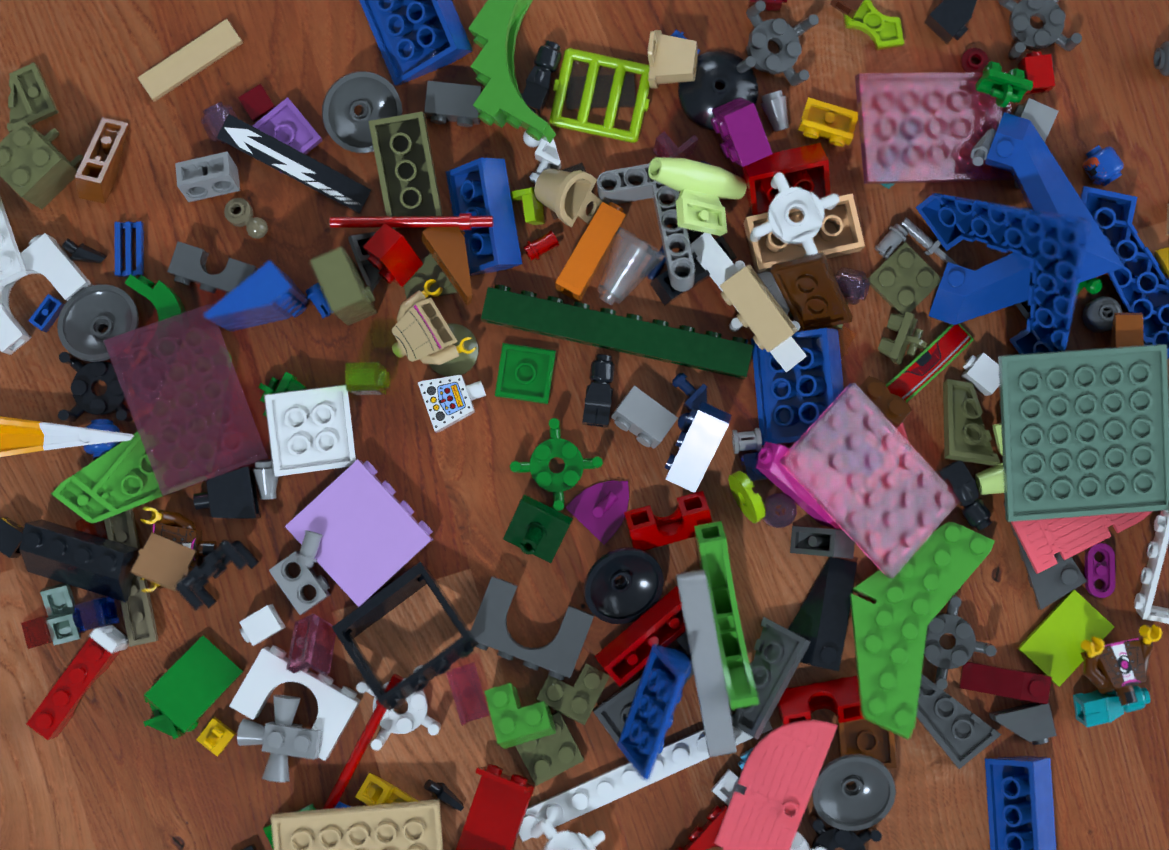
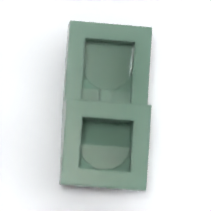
M63 583L43 588L40 594L48 615L45 621L53 645L81 639L77 609L70 585Z

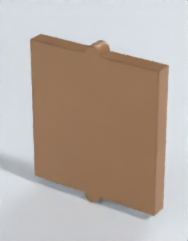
M152 533L144 548L139 550V557L131 573L176 592V583L183 579L184 575L189 574L188 568L196 555V551Z

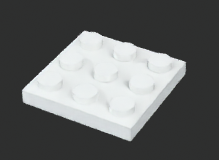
M346 384L264 394L275 477L350 467L356 461Z

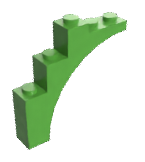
M487 0L468 28L475 37L473 41L483 48L470 66L477 74L476 80L485 86L473 104L480 113L478 118L489 126L494 123L503 128L506 122L516 129L521 126L526 129V133L533 139L540 141L542 138L551 143L556 133L546 121L533 113L526 105L520 94L515 77L514 51L516 37L522 19L533 0Z
M722 521L694 526L700 570H705L730 707L735 709L759 704L758 694L741 627L727 539Z

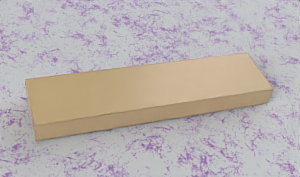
M225 19L139 76L138 79L155 102L243 44L229 21Z

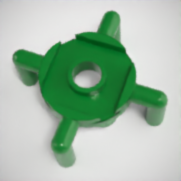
M552 418L549 421L550 439L542 442L535 448L530 462L514 461L510 464V469L514 473L531 472L534 481L541 488L553 492L554 509L562 511L564 509V491L571 489L578 483L584 469H598L602 467L603 460L600 457L583 459L581 452L573 443L561 439L560 422L557 418ZM553 458H561L564 461L565 468L562 472L553 473L549 469V463Z

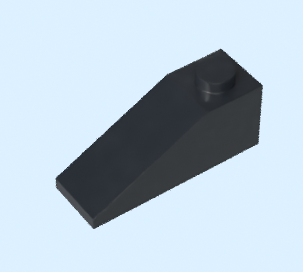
M943 0L924 23L946 44L953 38L958 41L969 30L966 24L972 18L977 0Z

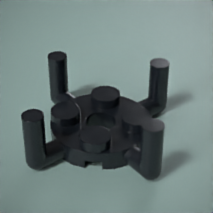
M121 352L117 355V360L119 361L117 365L104 361L91 362L85 365L80 359L70 353H60L59 360L69 364L77 372L70 387L77 404L70 411H59L58 418L60 420L74 422L86 411L94 415H107L117 412L116 417L118 420L125 422L133 421L134 414L124 405L128 395V381L124 372L134 364L135 358L133 355ZM99 381H104L107 385V391L102 396H98L94 392V386Z
M224 540L204 558L205 561L199 567L196 565L186 577L177 582L175 588L195 611L204 604L209 609L217 602L204 588L209 583V578L212 576L214 579L218 578L227 570L226 566L231 562L241 570L246 565L253 569L259 564V561L241 541L236 540L230 543Z
M816 815L811 816L809 819V823L817 833L812 848L866 850L864 844L872 839L874 842H879L882 839V834L874 826L866 828L856 835L853 831L841 830L835 827L826 828L821 819Z

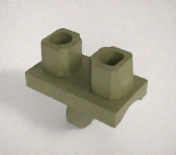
M906 312L905 316L892 313L887 328L898 332L896 340L883 337L878 347L880 353L886 355L893 363L901 365L905 353L914 356L917 348L925 349L927 345L925 341L921 340L923 330L916 328L914 332L918 320L914 318L915 315L913 313Z

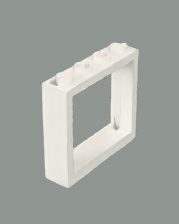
M1161 510L1160 515L1156 517L1154 522L1156 533L1154 540L1148 545L1147 555L1149 560L1147 567H1144L1141 573L1142 587L1140 593H1137L1135 596L1134 607L1142 619L1169 624V608L1152 605L1169 541V510Z

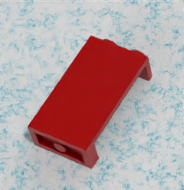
M488 764L487 767H478L475 773L481 775L456 850H513L535 786L528 784V779L521 775L512 774V776L503 774V769L496 765Z

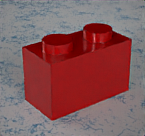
M386 223L363 246L369 254L367 260L375 268L381 270L378 274L389 284L394 281L403 287L423 265V262L403 235Z

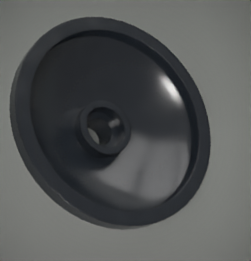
M711 51L701 54L697 58L695 81L679 83L678 97L680 105L686 116L696 125L715 131L711 123V118H714L711 110L742 97L756 105L758 83L753 70L750 68L744 73L737 71V65L743 61L742 58L725 51ZM717 82L723 83L724 89H716L715 84Z
M637 548L613 550L598 559L589 570L584 582L586 604L591 612L604 622L625 624L636 621L660 599L664 585L663 572L657 561L643 550ZM622 575L619 580H615L616 577Z

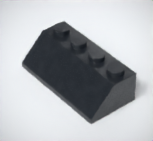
M41 519L25 523L19 550L27 571L127 602L134 576L131 570L138 559L140 549Z

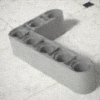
M650 164L609 170L601 173L597 179L598 197L606 204H609V202L620 204L653 198L670 283L677 291L685 292L690 290L694 285L695 266L687 229L667 227L669 224L678 226L676 201L679 197V191L651 179L648 173ZM635 181L641 182L639 185H632L631 183ZM607 186H613V187H615V188L612 189V190H606V189H604V188L607 187ZM665 200H670L673 203L663 204L662 202ZM674 248L683 249L680 253H675L671 250ZM685 272L688 276L679 277L676 274Z

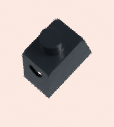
M243 467L206 480L208 492L193 495L195 509L210 508L212 518H261L253 467Z

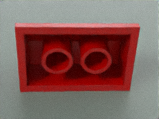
M821 143L774 152L767 157L742 167L743 178L747 183L746 193L752 216L767 213L771 202L779 194V190L771 186V180L778 172L784 174L789 188H802L814 193L819 199L831 195L829 160Z

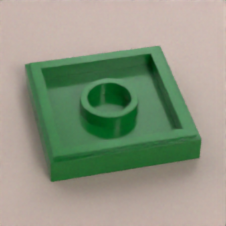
M502 343L495 397L548 404L556 351Z

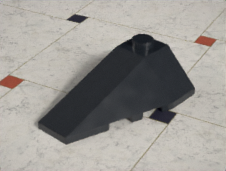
M829 557L796 617L789 625L788 630L811 642L800 661L801 663L839 671L851 605L850 594L853 592L857 562Z

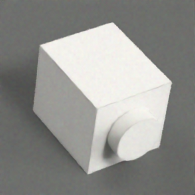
M981 353L976 357L972 355L963 365L965 371L961 377L973 383V386L985 396L993 394L1000 385L999 364L985 353Z
M273 604L265 606L239 622L242 626L240 628L242 637L247 643L251 642L253 646L286 628Z

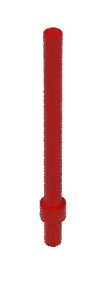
M460 213L459 216L330 217V227L381 228L386 223L391 228L459 227L460 230H472V227H493L494 219L493 216H472L471 213Z
M393 674L386 687L387 692L399 684L403 678ZM376 700L377 706L323 809H334L338 804L387 709L380 705L378 700Z

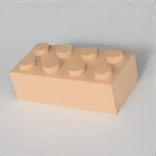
M853 193L839 196V202L834 209H824L822 226L819 232L812 238L818 253L823 252L826 259L860 252L865 247ZM794 208L788 212V217L792 222L799 223L803 220V213L801 210ZM768 212L746 217L744 221L751 258L757 274L770 272L773 264L801 258L806 254L802 243H784L773 232L762 236L758 242L750 240L752 230L768 222Z

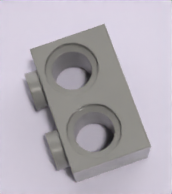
M228 151L175 163L177 187L188 202L240 191L238 167Z
M295 551L269 569V572L299 615H302L330 596L328 592L330 585L322 575L317 576L312 567L297 563L298 557L295 555L300 551ZM293 562L297 563L301 568L300 575L296 578L290 576L288 572V567ZM308 584L316 589V596L313 600L307 599L303 593L304 588Z

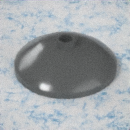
M367 71L348 73L336 80L328 89L322 105V119L329 136L342 148L355 153L374 151L368 121L402 115L401 99L394 86L382 76ZM357 105L362 106V111L359 114L354 112V108Z
M101 284L84 288L74 294L60 312L57 325L59 339L65 349L78 359L89 362L108 360L124 351L134 339L139 325L138 309L132 298L118 287ZM108 327L106 332L101 333L104 328Z
M861 754L845 755L829 762L820 771L812 791L813 803L819 816L829 825L846 831L863 830L880 822L891 810L896 796L895 783L887 767L879 760ZM854 781L852 785H846L848 782Z

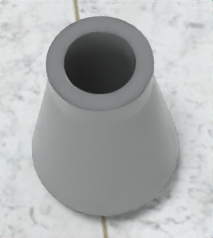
M782 90L761 96L763 102L761 106L773 127V131L776 132L789 128L786 96H783Z
M272 459L255 461L253 472L260 492V499L277 498L276 491L279 476H274Z

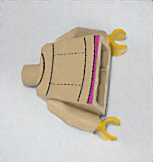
M434 279L427 280L423 291L418 290L401 303L396 319L397 324L392 328V333L397 339V342L392 345V351L399 358L406 355L411 362L420 359L424 364L441 365L459 357V354L462 352L469 354L477 348L467 350L464 347V342L472 339V337H466L461 340L460 345H454L458 342L432 298L426 299L428 296L437 297L443 291V288L439 287L435 292H430V286L436 282Z

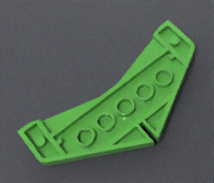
M194 324L185 335L146 426L134 433V437L129 441L121 442L60 483L52 495L87 522L97 523L207 479L206 476L190 465L188 461L192 458L209 473H212L232 363L230 353Z
M955 522L945 523L853 588L852 591L875 601V604L852 593L850 594L861 713L867 721L907 740L910 738L916 722L927 626L989 555L995 540Z

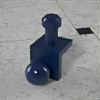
M679 373L672 380V385L675 388L679 387L689 397L683 405L691 412L692 408L698 409L702 401L707 403V386L703 384L696 390L686 380L687 376L684 373ZM683 413L678 418L679 429L686 433L691 425L686 423L690 413Z

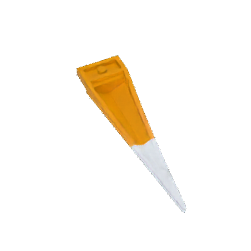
M0 416V457L82 445L129 441L134 437V435L128 433Z

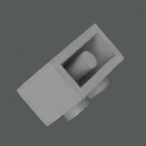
M635 385L611 415V418L615 420V424L624 431L629 430L637 436L636 439L639 443L653 449L661 443L678 419L677 416Z

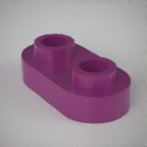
M1098 543L1088 548L1085 552V579L1087 581L1085 582V587L1090 595L1098 598L1110 596L1114 592L1116 585L1115 553L1109 545L1104 543ZM1096 552L1102 554V559L1099 562L1094 558ZM1097 579H1100L1102 581V587L1100 589H1097L1095 587V581Z

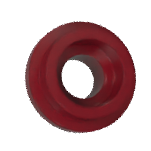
M980 48L968 49L961 58L963 70L971 75L981 74L988 64V56ZM971 57H977L979 59V64H973L971 62Z

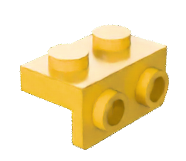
M808 97L798 130L802 131L806 137L812 139L826 138L829 139L830 144L844 147V145H850L853 140L859 112Z

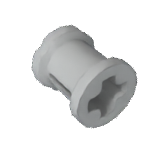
M755 428L754 431L748 432L732 430L734 454H739V451L745 450L760 452L762 449L760 428Z

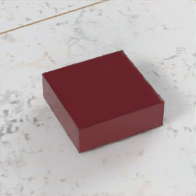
M261 84L238 97L253 122L275 108Z

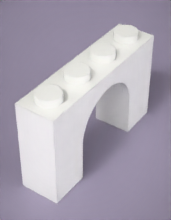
M46 233L35 236L29 242V247L20 252L27 275H44L67 301L80 290L93 286L56 240ZM19 279L5 286L0 285V351L9 355L13 354L31 339V336L13 316L9 307L10 291Z
M272 645L271 648L268 646L262 648L232 700L230 707L254 720L259 717L272 692L281 683L298 682L307 686L313 692L318 702V716L312 729L322 731L318 757L325 761L329 758L361 702L356 697L358 693L346 686H343L341 689L332 684L334 679L320 672L317 675L309 670L310 666L299 659L295 661L285 657L287 653L277 646Z

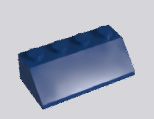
M479 158L447 171L446 176L453 216H459L460 213H471L472 216H493L494 219L493 227H472V230H464L470 276L503 271L521 265V252L505 159Z
M1034 756L985 758L990 850H1056L1051 758Z

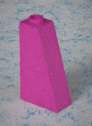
M765 442L764 447L759 452V461L756 468L819 524L839 530L857 478L782 445Z

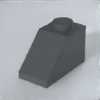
M792 526L790 553L853 559L855 531Z
M1033 702L989 713L990 719L1022 739L1032 742L1033 745L1047 743L1050 737L1057 736L1049 703Z

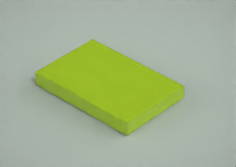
M1074 589L1059 602L1017 649L1045 675L1051 676V681L1060 687L1084 661L1081 653L1085 651L1081 647L1082 641L1088 640L1092 642L1091 638L1093 636L1103 640L1113 630L1114 626Z

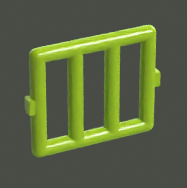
M572 48L566 49L559 79H555L553 92L556 93L549 120L550 124L626 142H637L644 111L647 112L650 99H647L650 88L648 81L650 65ZM574 60L589 63L577 120L561 116ZM600 66L615 69L603 125L587 122ZM626 71L641 74L629 131L613 128Z

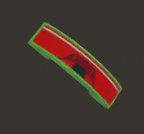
M950 324L885 386L891 394H895L908 402L944 370L974 338L960 324Z

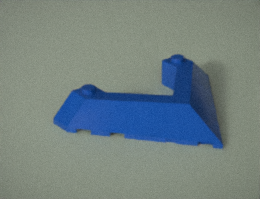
M1004 112L985 164L1011 172L1029 210L1090 220L1079 283L1125 268L1032 122ZM1013 252L975 271L948 262L928 317L951 325H957L967 320L1028 301L1029 285L1032 284L1033 271H1030V260L1021 258V254Z
M1083 186L1081 200L1125 267L1109 272L1108 275L1127 312L1143 314L1144 345L1166 344L1168 359L1169 279H1166L1158 267L1157 260L1149 248L1145 247L1132 224L1138 197Z
M939 193L932 194L916 206V209L946 251L963 240L970 242L977 240L986 243L989 248L1005 253L1012 251L1021 254V258L1030 260V271H1033L1032 284L1029 285L1028 305L1031 306L1030 318L1027 319V327L1009 340L1019 354L1066 351L1090 220Z

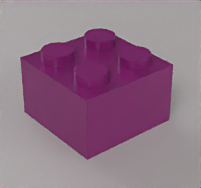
M740 97L711 110L714 118H711V123L715 132L721 134L723 143L720 146L725 158H730L732 162L744 167L773 154L753 102Z

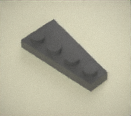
M1010 522L1020 549L1021 559L1024 561L1028 573L1027 577L1030 586L1033 588L1036 597L1035 601L1038 610H1042L1087 582L1073 558L1070 557L1063 560L1059 552L1054 554L1058 564L1036 574Z
M765 617L762 619L761 626L763 629L760 639L756 640L754 647L756 653L753 664L750 666L759 704L737 708L732 723L733 726L757 740L811 643Z
M681 645L675 649L683 651L687 655ZM691 662V673H690L689 677L685 679V682H684L683 686L686 684V682H687V681L692 677V675L694 674V672H693V667H692V662ZM643 673L593 708V712L616 744L619 742Z
M921 674L916 717L954 765L960 769L1000 737L1001 734Z

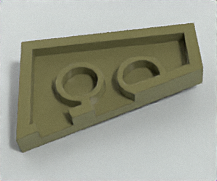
M947 379L943 383L945 459L996 466L1000 461L997 453L994 454L990 444L992 438L989 430H986L981 418L983 412L973 383Z

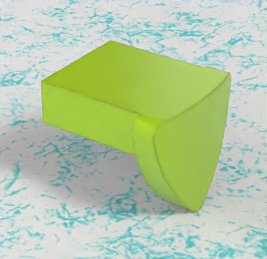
M535 187L510 192L512 201L523 200L526 223L532 225L545 224L543 204L535 197Z

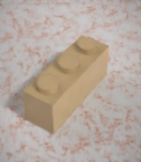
M751 265L745 266L720 285L723 290L721 292L722 298L729 306L734 305L739 312L737 318L745 328L750 327L755 334L753 340L761 350L766 349L767 352H770L798 332V329Z

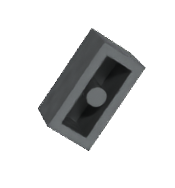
M428 81L424 109L426 118L435 124H446V121L457 122V125L463 127H472L473 124H480V119L478 118L480 113L473 104L481 94L482 87Z

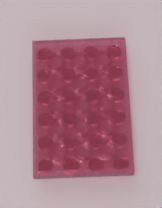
M983 72L859 73L855 76L864 184L1014 180L1011 172L986 165V160H984L981 166H976L972 162L973 158H971L972 148L991 128L997 131L1004 112L1012 114L1011 102L1005 108L998 107L996 105V97L976 91V83L982 77Z
M210 304L104 340L162 496L268 458L219 326L203 315L211 308Z
M855 383L849 384L779 461L887 578L893 579L959 503V500L952 492L953 490Z

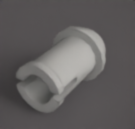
M895 224L893 227L890 226V231L874 247L886 259L889 258L890 254L902 241L905 242L907 240L908 232L898 224Z
M308 530L305 531L300 552L295 555L298 557L297 563L312 567L313 563L317 562L315 556L323 535Z

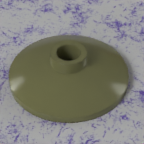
M450 323L447 325L458 341L454 344L455 346L460 345L462 339L472 337V339L464 342V347L467 350L477 348L469 354L462 352L459 354V357L441 365L429 364L435 372L446 377L467 373L475 365L479 353L478 343L473 333L462 325Z

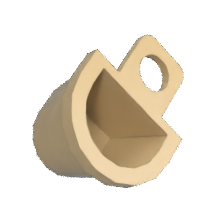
M661 30L651 31L648 46L650 65L648 81L650 88L657 89L659 84L695 81L698 58L697 41L663 35Z
M549 168L539 175L535 183L534 193L537 200L555 212L558 218L570 227L573 226L577 217L590 224L602 203L591 192L597 179L581 170L567 172ZM593 201V209L590 214L586 215V207Z

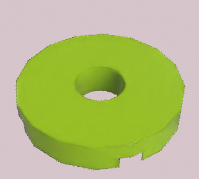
M742 471L729 475L728 481L731 492L743 514L752 523L761 521L766 514L765 506L761 496L758 493L755 494L752 490L754 485L751 479Z

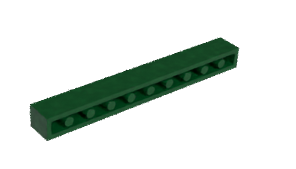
M495 284L494 288L488 287L481 315V320L485 323L745 379L748 374L754 345L747 344L748 340L744 338L732 337V340L721 338L722 334L713 331H706L705 334L695 333V328L679 325V329L668 327L669 322L653 319L652 323L642 321L643 317L627 313L626 317L618 316L615 310L600 308V311L589 309L590 305L581 302H574L572 306L563 304V299L548 296L547 300L536 298L537 293L521 290V294L510 292V287Z

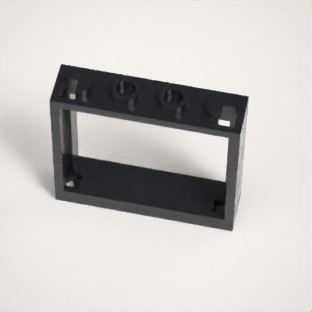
M421 562L332 627L379 704L389 711L402 706L406 698L414 692H419L426 688L430 680L437 675L446 673L453 663L460 658L469 656L473 652V648L479 645L431 572ZM427 584L462 637L387 692L354 638Z

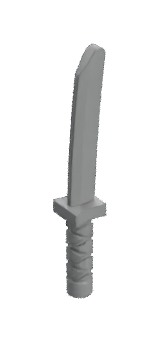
M907 217L899 224L926 248L925 254L929 256L935 253L946 264L950 262L958 265L938 248L941 245L939 240L932 241Z

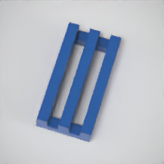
M141 221L134 223L114 222L115 276L124 277L130 274L133 276H144V223ZM123 229H125L126 271H123ZM132 229H136V270H132Z

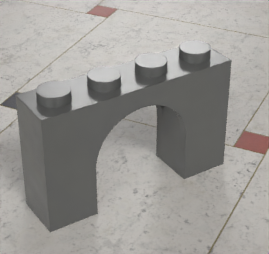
M492 576L471 628V633L479 643L476 647L486 651L488 647L499 650L497 655L508 660H513L514 657L524 660V666L534 670H538L539 666L550 670L548 675L560 680H564L565 676L571 678L594 615L569 605L559 632L550 643L539 648L522 646L512 638L507 627V614L518 585Z

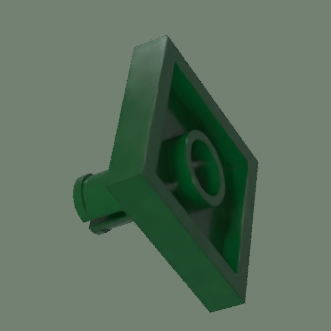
M524 494L503 540L519 547L525 554H533L552 563L573 518Z

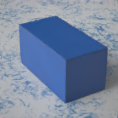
M48 294L28 321L41 331L47 333L59 317L65 304Z

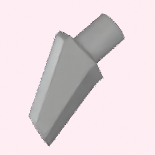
M993 128L989 129L972 148L971 158H973L972 162L976 166H981L987 158L996 133Z

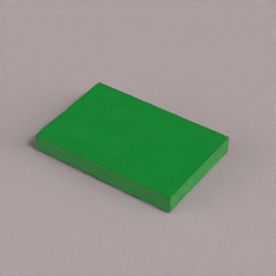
M202 635L144 694V697L185 734L240 677L243 671Z

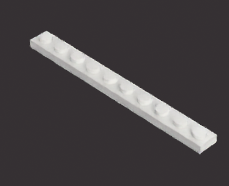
M735 714L731 716L732 723H733ZM769 721L767 722L762 734L769 730H772V726ZM733 726L736 745L753 738ZM704 728L665 745L662 752L658 754L649 780H643L633 765L628 762L528 807L519 831L522 841L532 838L530 834L531 829L544 819L548 820L553 827H557L710 758Z

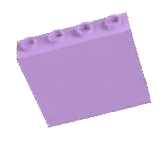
M357 459L285 527L301 545L306 530L323 535L315 559L354 603L360 607L434 539L430 536L433 532L423 520L418 523L412 516L415 511L404 500L400 503L393 496L396 493L395 489L386 480L381 483L375 476L378 471L369 461L363 463Z

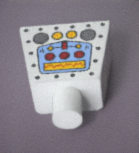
M462 375L418 382L434 431L437 433L473 414L475 410L472 401L486 396L481 380L466 385Z

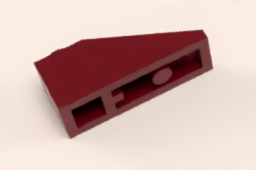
M967 662L961 669L959 688L1048 704L1052 677L1040 673Z

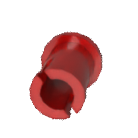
M549 231L533 242L527 241V245L523 249L530 261L534 259L538 261L540 259L539 256L558 247L559 243L554 233Z

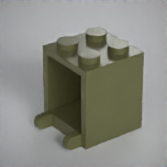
M23 120L0 142V176L21 198L43 209L74 179L77 168L84 157L80 154L70 162L51 143L59 135L55 128L44 136Z

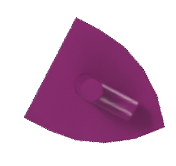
M607 481L595 484L582 491L565 507L603 545L615 534L624 520V512L627 511L629 501L628 481Z

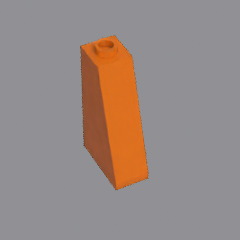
M609 202V204L601 203L556 280V291L576 302H581L626 219V214L623 213L624 209L613 202Z

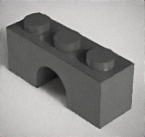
M178 241L167 272L175 276L174 281L190 286V283L194 282L200 284L199 289L215 294L216 290H219L228 295L259 269L254 265L229 258L226 268L221 273L211 275L206 269L209 253L204 249Z

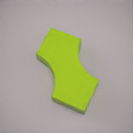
M864 0L853 18L843 13L846 29H858L866 33L873 40L876 50L904 45L900 17L883 15L876 10L871 0Z

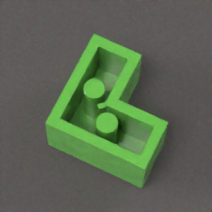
M511 683L485 690L497 743L502 748L506 749L556 733L550 707L544 701L522 708L517 688Z

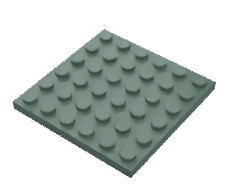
M1166 344L998 356L1006 521L1014 522L1169 510V396Z

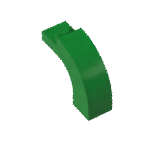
M130 274L125 284L149 299L158 313L156 333L145 350L172 366L185 335L189 331L188 316L184 304L179 296L160 280L154 286L155 283L143 275L136 278Z

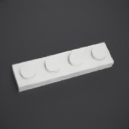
M0 197V285L5 286L27 275Z

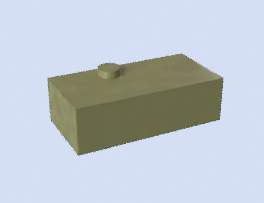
M424 112L368 121L386 217L443 216Z
M342 247L310 260L332 312L346 325L349 326L377 314L373 304L376 300L370 286L366 287L357 264Z

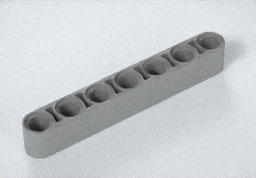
M705 570L676 574L709 757L736 753L734 731Z

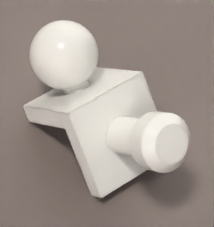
M525 130L523 140L529 147L538 146L535 151V159L541 162L536 172H532L530 175V181L535 184L537 178L544 170L550 167L560 170L561 161L554 139L551 143L542 138L540 141H537L530 137Z

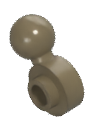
M234 198L226 204L224 214L232 225L237 227L246 225L247 233L255 239L263 238L267 234L268 225L266 221L259 217L253 218V208L246 200ZM241 207L240 213L234 214V210Z

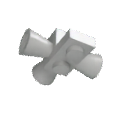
M273 695L275 721L266 723L264 726L244 718L238 728L237 742L239 746L262 745V751L270 753L262 779L273 782H289L288 756L318 759L322 731L302 728L301 724L293 723L301 698L288 695Z

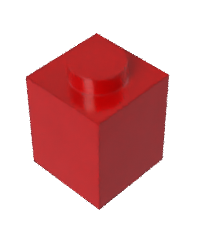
M1040 51L1026 54V57L1018 63V69L1024 71L1025 79L1033 81V88L1024 95L1049 92L1056 86L1051 54L1042 55Z

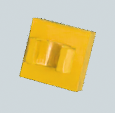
M214 717L196 740L218 757L236 733Z

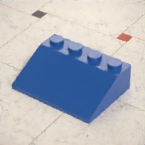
M359 0L395 86L402 85L447 66L473 51L452 0Z
M269 261L203 315L213 323L232 332L289 319L291 316L295 318L306 310L307 307L305 305L309 303V300H307L288 275Z
M822 328L800 331L792 335L791 337L807 357L788 372H785L770 352H767L766 349L761 350L753 338H751V345H754L752 356L762 445L765 442L784 444L848 437L838 330Z
M655 644L652 646L617 744L643 780H649L658 754L664 748V737L667 729L673 723V712L676 704L682 698V687L685 679L691 673L692 662L683 651Z

